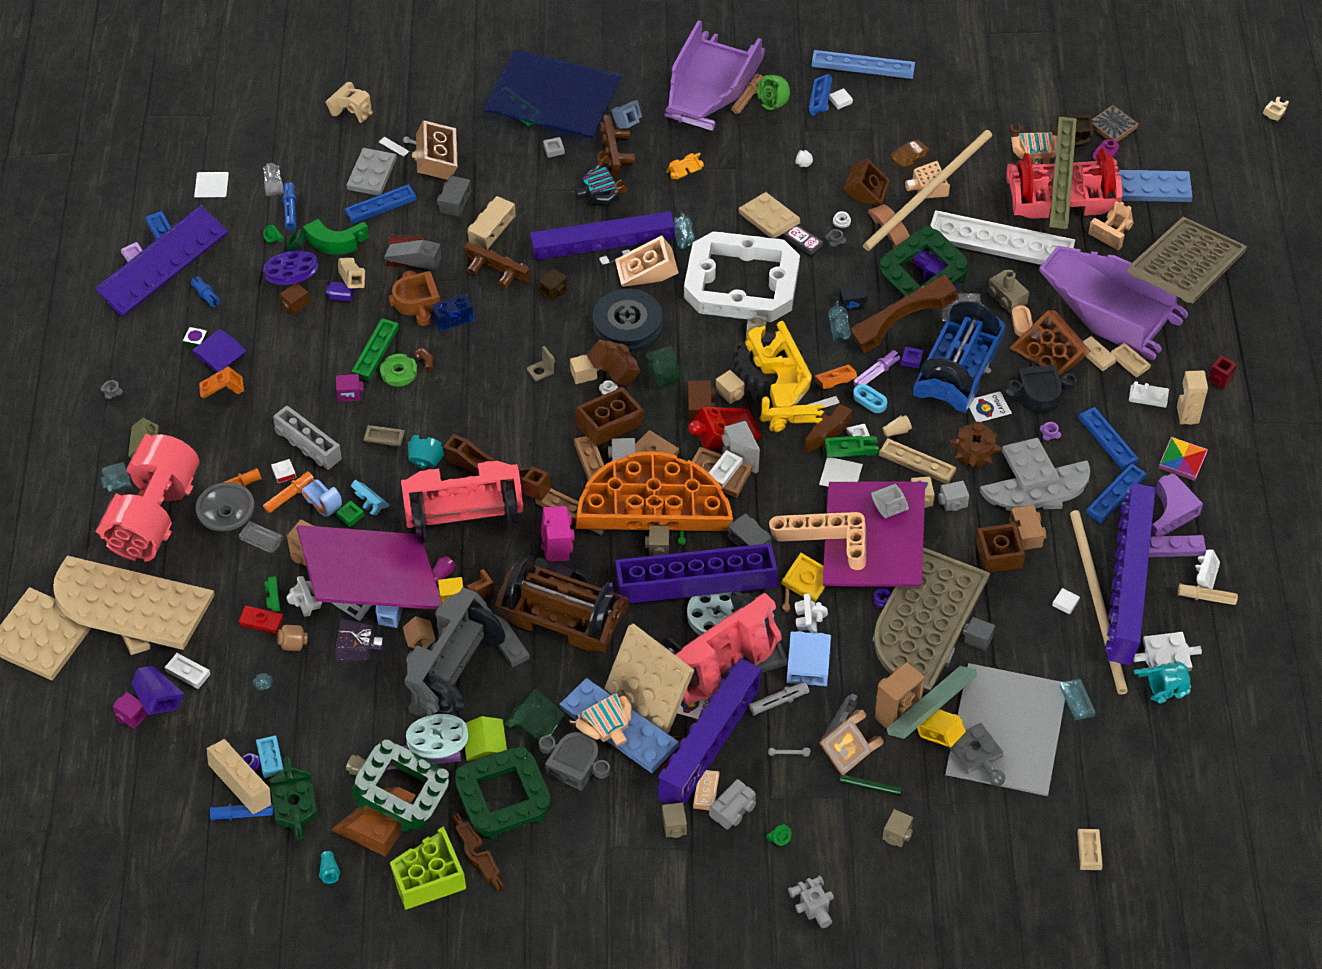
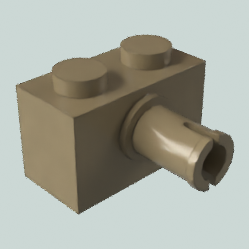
M1004 270L989 279L987 289L989 295L994 297L1010 314L1014 307L1027 304L1029 291L1015 279V272L1013 273L1012 270Z

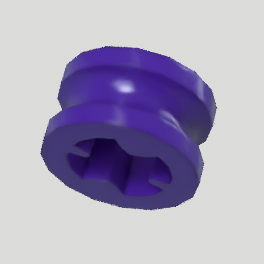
M885 588L876 590L874 593V604L879 608H884L891 592Z

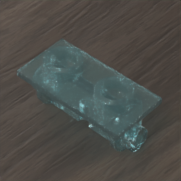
M680 212L681 218L674 219L677 245L681 249H685L688 245L692 246L695 236L690 229L692 227L690 218H686L683 212Z
M837 301L828 313L834 341H836L838 336L848 339L851 334L849 324H847V310L843 306L839 307V302Z

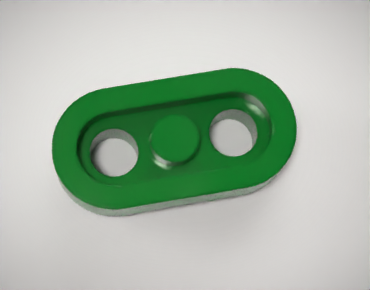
M271 576L268 577V581H265L266 593H270V597H266L267 608L272 609V612H279L280 601L277 577Z

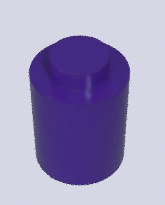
M332 281L330 285H327L326 295L329 296L330 300L352 302L354 288H348L343 282Z

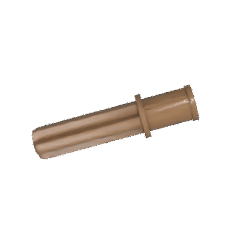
M755 74L751 82L746 84V89L731 108L735 114L740 113L751 97L757 93L758 83L764 78L762 75Z

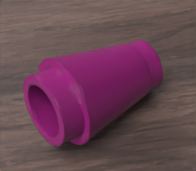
M447 556L439 558L432 570L436 585L438 580H442L451 574L456 566Z

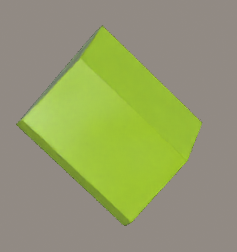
M481 716L466 722L468 729V741L465 745L467 761L478 760L507 750L503 719Z

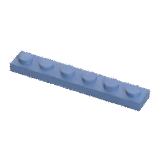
M814 50L812 67L913 79L915 62Z

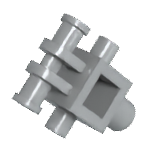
M819 875L812 880L810 878L806 879L804 884L802 881L798 882L797 886L788 888V891L792 898L801 894L800 904L795 905L797 912L805 911L809 920L816 917L820 927L825 928L832 923L827 912L829 911V901L833 900L834 897L831 891L824 893L821 887L824 885V882Z

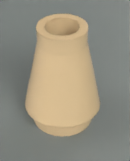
M900 415L888 425L882 427L887 438L908 433L912 426L906 415L903 417Z

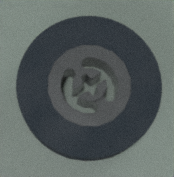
M620 289L612 291L603 296L594 307V334L598 340L626 345L629 348V352L645 349L652 345L662 332L661 306L653 296L641 290Z

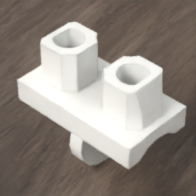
M303 576L297 577L298 584L291 588L290 593L287 595V601L290 604H295L297 607L300 606L304 616H310L312 610L321 608L322 602H317L315 596H311V594H314L311 581H305Z
M810 593L804 594V600L795 603L796 613L798 615L805 614V617L796 618L798 630H809L810 633L817 634V622H822V618L828 615L827 608L822 606L820 602H817L815 606V602L811 601Z

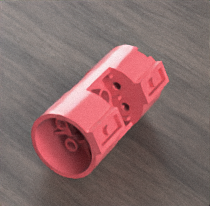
M145 434L126 469V472L130 473L134 484L140 489L139 494L121 496L116 493L95 531L100 534L101 539L106 540V546L111 551L133 561L136 558H141L146 562L155 557L162 541H167L172 532L169 530L172 524L170 517L160 505L163 500L177 501L181 500L184 495L188 496L193 488L191 482L199 466V458L196 452L177 438L167 435L150 436Z

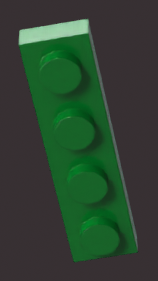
M383 318L380 320L351 371L352 374H358L360 379L366 381L371 379L398 331L399 323Z

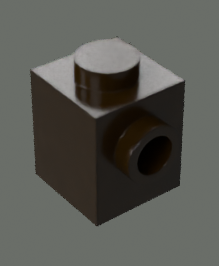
M554 268L538 280L539 293L551 301L564 294L567 290V277Z

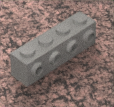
M286 405L273 416L276 433L287 438L291 445L300 448L304 455L313 458L319 466L329 470L342 459L340 445Z

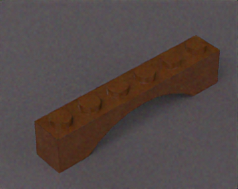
M946 275L936 278L930 284L919 288L916 292L903 297L895 304L887 306L881 312L873 314L867 320L856 324L850 329L853 339L865 354L879 346L887 331L903 317L923 309H943L959 300L957 290Z
M455 434L443 446L446 462L478 475V463L498 461L485 454L469 440ZM533 466L528 468L518 467L521 492L542 501L552 488L549 473ZM513 479L505 480L506 483H512L514 489Z

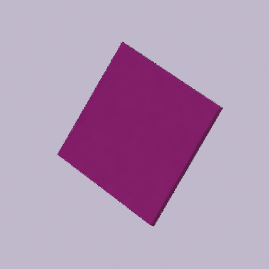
M297 525L296 530L317 602L437 609L440 605H443L421 536L407 533Z

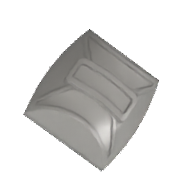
M896 484L871 493L875 506L884 518L909 509L903 492Z

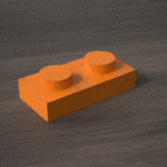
M850 365L815 375L816 383L823 389H830L834 385L848 383L852 379L857 378L856 371Z

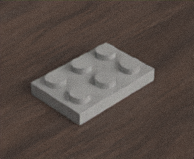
M363 148L347 183V190L377 196L381 195L396 162V154Z

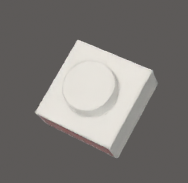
M290 459L271 465L277 483L296 478Z

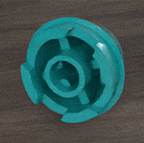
M413 435L411 441L408 442L409 461L419 468H435L444 456L441 442L430 437L419 439V435Z

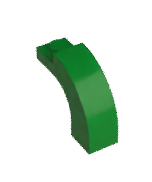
M319 219L303 226L307 242L313 248L328 254H346L356 251L357 243L369 238L368 226L365 222L344 231L329 230Z

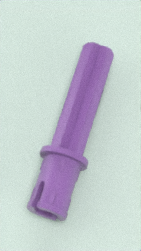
M669 106L665 110L667 112L664 114L665 117L679 120V123L685 122L709 130H713L715 127L714 120L708 118L698 119L671 111L668 108Z
M892 350L884 358H879L876 364L853 380V385L855 387L860 384L866 385L883 371H888L891 365L900 360V356L894 357L898 353Z

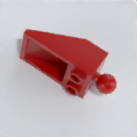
M701 407L694 420L688 426L689 432L695 436L699 435L704 448L708 450L722 451L721 448L724 447L722 441L724 427L743 421L747 422L755 441L762 438L749 409Z

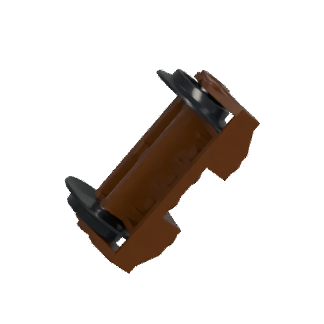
M528 555L523 561L519 560L514 563L510 572H507L504 584L499 590L495 603V614L503 617L511 624L529 631H533L537 624L568 635L569 645L586 651L606 652L620 618L629 607V598L613 592V584L611 582H607L603 588H599L535 566L534 556ZM508 599L510 600L509 605L511 609L506 608ZM599 631H602L601 639H595L594 637Z

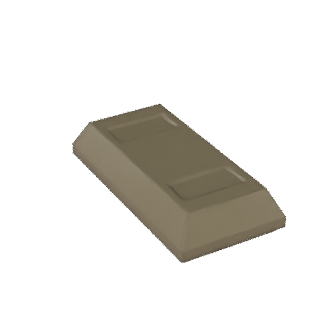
M368 425L364 441L400 447L405 430Z

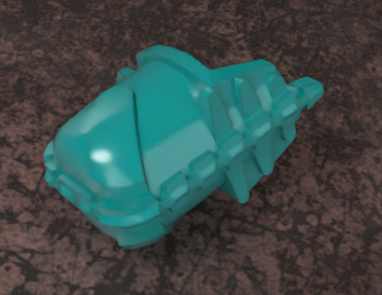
M1174 661L1173 663L1169 662L1167 664L1155 665L1154 667L1134 670V674H1138L1139 677L1148 676L1150 687L1154 694L1150 698L1158 704L1166 702V699L1171 698L1173 695L1176 698H1182L1190 693V675L1187 666L1182 662Z

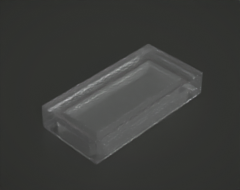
M250 521L239 534L241 540L271 553L275 551L283 540L282 535Z

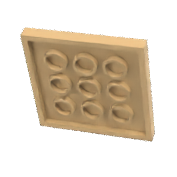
M29 587L0 625V658L53 681L91 627L79 624L67 617L58 607L55 598Z
M635 624L628 626L604 689L610 694L616 693L618 696L622 695L621 690H625L626 697L631 704V709L668 734L694 669Z

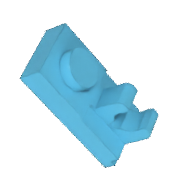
M354 480L351 487L356 490L355 494L363 500L367 498L363 508L369 510L373 506L370 514L377 516L382 508L385 509L390 506L365 484Z

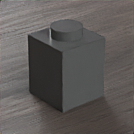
M972 617L970 624L966 623L962 634L965 635L964 643L987 651L994 635L995 625Z

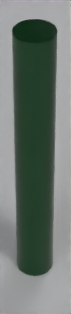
M843 774L840 776L841 783L901 796L902 787Z

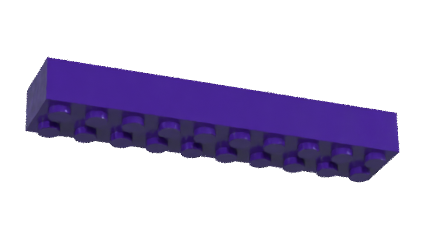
M1132 483L1130 490H1126L1125 502L1122 501L1120 513H1123V517H1120L1118 528H1121V532L1119 531L1117 536L1119 547L1117 546L1115 558H1118V562H1115L1113 570L1116 577L1113 578L1112 589L1115 590L1110 599V604L1113 605V608L1110 609L1108 616L1111 624L1107 628L1109 640L1106 642L1105 652H1108V661L1126 665L1132 664L1141 639L1155 487Z

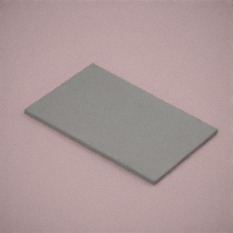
M968 663L967 668L976 669L977 676L962 691L958 716L962 719L965 730L982 723L1003 751V757L991 762L996 770H1001L1005 774V782L1001 787L1048 796L1068 683ZM972 745L969 747L971 750L975 751L980 749L976 745ZM950 750L945 775L991 784L989 773L984 767L968 774Z

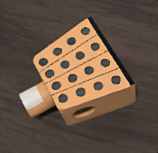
M935 161L914 169L913 179L905 182L907 191L917 190L919 193L943 170L940 162ZM948 179L941 183L926 198L949 196L950 183Z

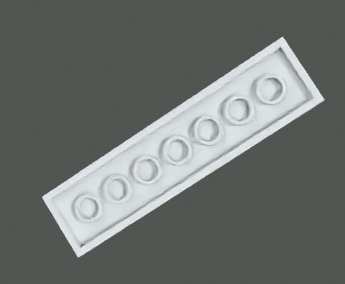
M936 210L931 223V227L940 231L955 247L1040 265L1045 262L1057 246L1074 248L1075 239Z

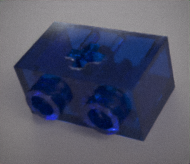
M466 293L432 304L433 319L439 331L474 320L473 306Z

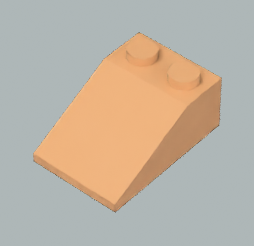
M663 236L615 259L623 287L664 281L678 274L672 248Z

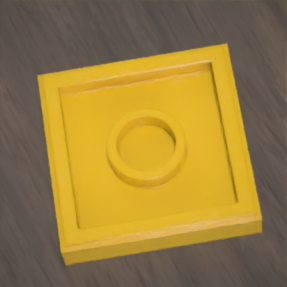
M800 553L781 584L804 597V594L810 593L811 601L816 603L826 587L823 586L824 566Z

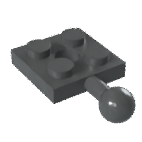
M982 723L967 729L952 747H948L968 774L984 767L989 773V781L992 785L1001 786L1005 782V774L1001 770H996L991 762L1003 757V751ZM972 745H976L980 749L975 751L971 750L969 747Z

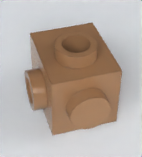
M415 616L403 627L408 647L415 649L418 645L426 649L436 640L429 620Z

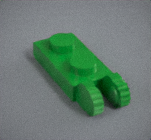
M874 436L826 438L824 440L826 457L858 456L864 454L874 456L879 453V447L876 446L877 438Z

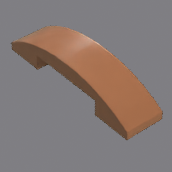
M886 205L868 210L876 224L879 223L881 227L895 215L894 211ZM902 222L887 234L893 243V248L910 237Z

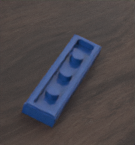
M408 184L345 208V214L350 222L355 224L415 201L417 198Z
M1095 407L1079 414L1080 421L1122 470L1126 469L1130 464L1138 463L1139 458Z
M1130 464L1086 509V514L1102 524L1124 501L1126 490H1130L1132 483L1140 484L1146 478L1147 473Z

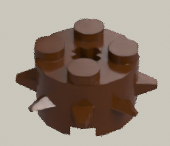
M974 422V424L964 426L962 429L959 428L957 439L950 440L949 443L956 447V455L954 457L967 466L970 464L971 467L975 465L982 467L988 463L992 464L993 454L1002 450L1001 447L995 444L997 434L993 433L987 426H984L982 422Z

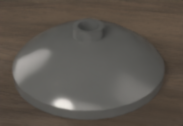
M223 482L212 485L202 492L196 502V513L199 521L205 527L215 531H231L241 527L251 518L255 504L253 496L247 488L237 483Z

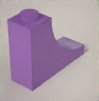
M1174 472L1158 480L1156 493L1163 503L1164 514L1152 524L1151 537L1164 536L1196 518L1201 513L1203 503Z

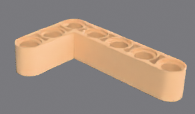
M861 513L776 516L769 522L772 538L776 541L847 538L849 566L854 570H861L866 566L865 518Z

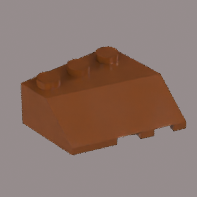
M1048 310L1009 348L1039 364V366L1055 365L1058 376L1077 365L1091 351L1055 310Z
M400 787L383 789L412 805L417 799L415 794ZM367 805L364 806L363 810L358 807L331 829L333 832L383 856L388 854L403 831L400 829L401 823Z

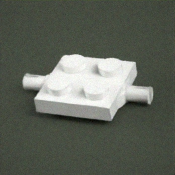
M1183 632L1144 636L1143 644L1145 651L1144 653L1135 654L1133 661H1146L1149 667L1179 661L1187 666L1188 671H1191L1190 655L1201 654L1202 650L1200 646L1188 647Z

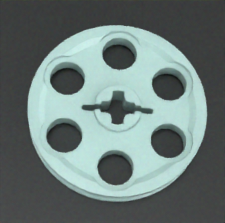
M731 592L693 596L690 599L687 607V618L689 625L698 635H702L707 631L704 629V626H715L732 614L731 610L734 607L731 602ZM727 595L730 597V599L728 601H722L720 600V596ZM702 597H708L710 598V601L707 603H703L700 601V599ZM701 612L703 615L695 618L692 616V613Z
M434 714L415 721L406 732L407 746L410 751L424 758L450 756L460 751L468 741L467 725L459 717L449 714Z

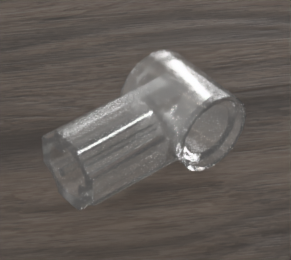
M268 163L263 167L266 196L284 194L278 165Z

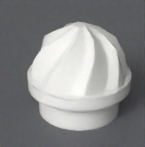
M799 150L795 163L799 164V167H808L813 162L812 155L807 150Z

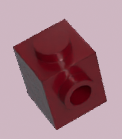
M1221 355L1212 365L1208 381L1225 389L1234 378L1237 363Z

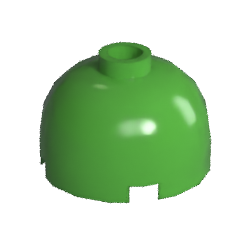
M767 75L764 76L763 80L759 81L757 93L758 98L762 99L763 103L761 105L767 110L781 108L787 103L790 96V88L783 77Z

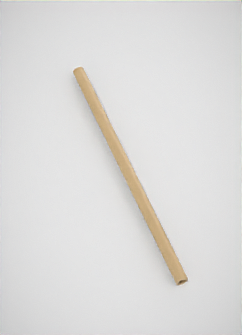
M985 130L863 244V247L870 251L992 137V133L989 130Z
M1075 510L1070 513L1106 645L1107 640H1109L1107 628L1110 623L1080 512ZM1109 661L1118 694L1127 693L1128 690L1121 664Z

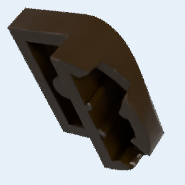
M1092 114L1057 115V129L1059 117L1077 119L1075 146H1083L1091 141L1094 132Z

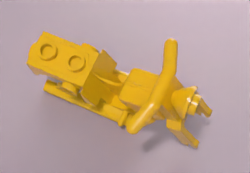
M784 321L777 323L779 331L775 333L776 338L766 347H763L761 339L765 336V325L751 329L747 333L745 344L748 350L753 352L756 366L760 367L764 374L777 373L778 375L777 382L772 384L770 388L773 408L769 409V398L763 397L760 421H771L769 428L771 431L775 430V432L783 430L787 421L791 423H820L823 418H816V416H822L824 411H818L817 409H823V405H796L810 389L812 376ZM783 350H784L788 358H782V356H779V357H776V356L778 355V353H779L780 351H783Z

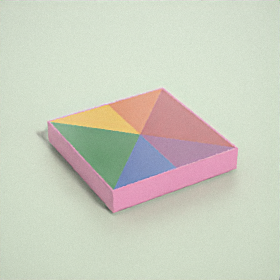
M1171 437L1159 464V469L1170 473L1174 472L1176 475L1195 481L1208 449Z

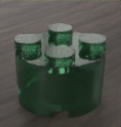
M665 346L645 354L650 364L648 369L651 376L654 375L656 377L654 380L658 389L683 379L680 366L678 367L677 357L671 346Z

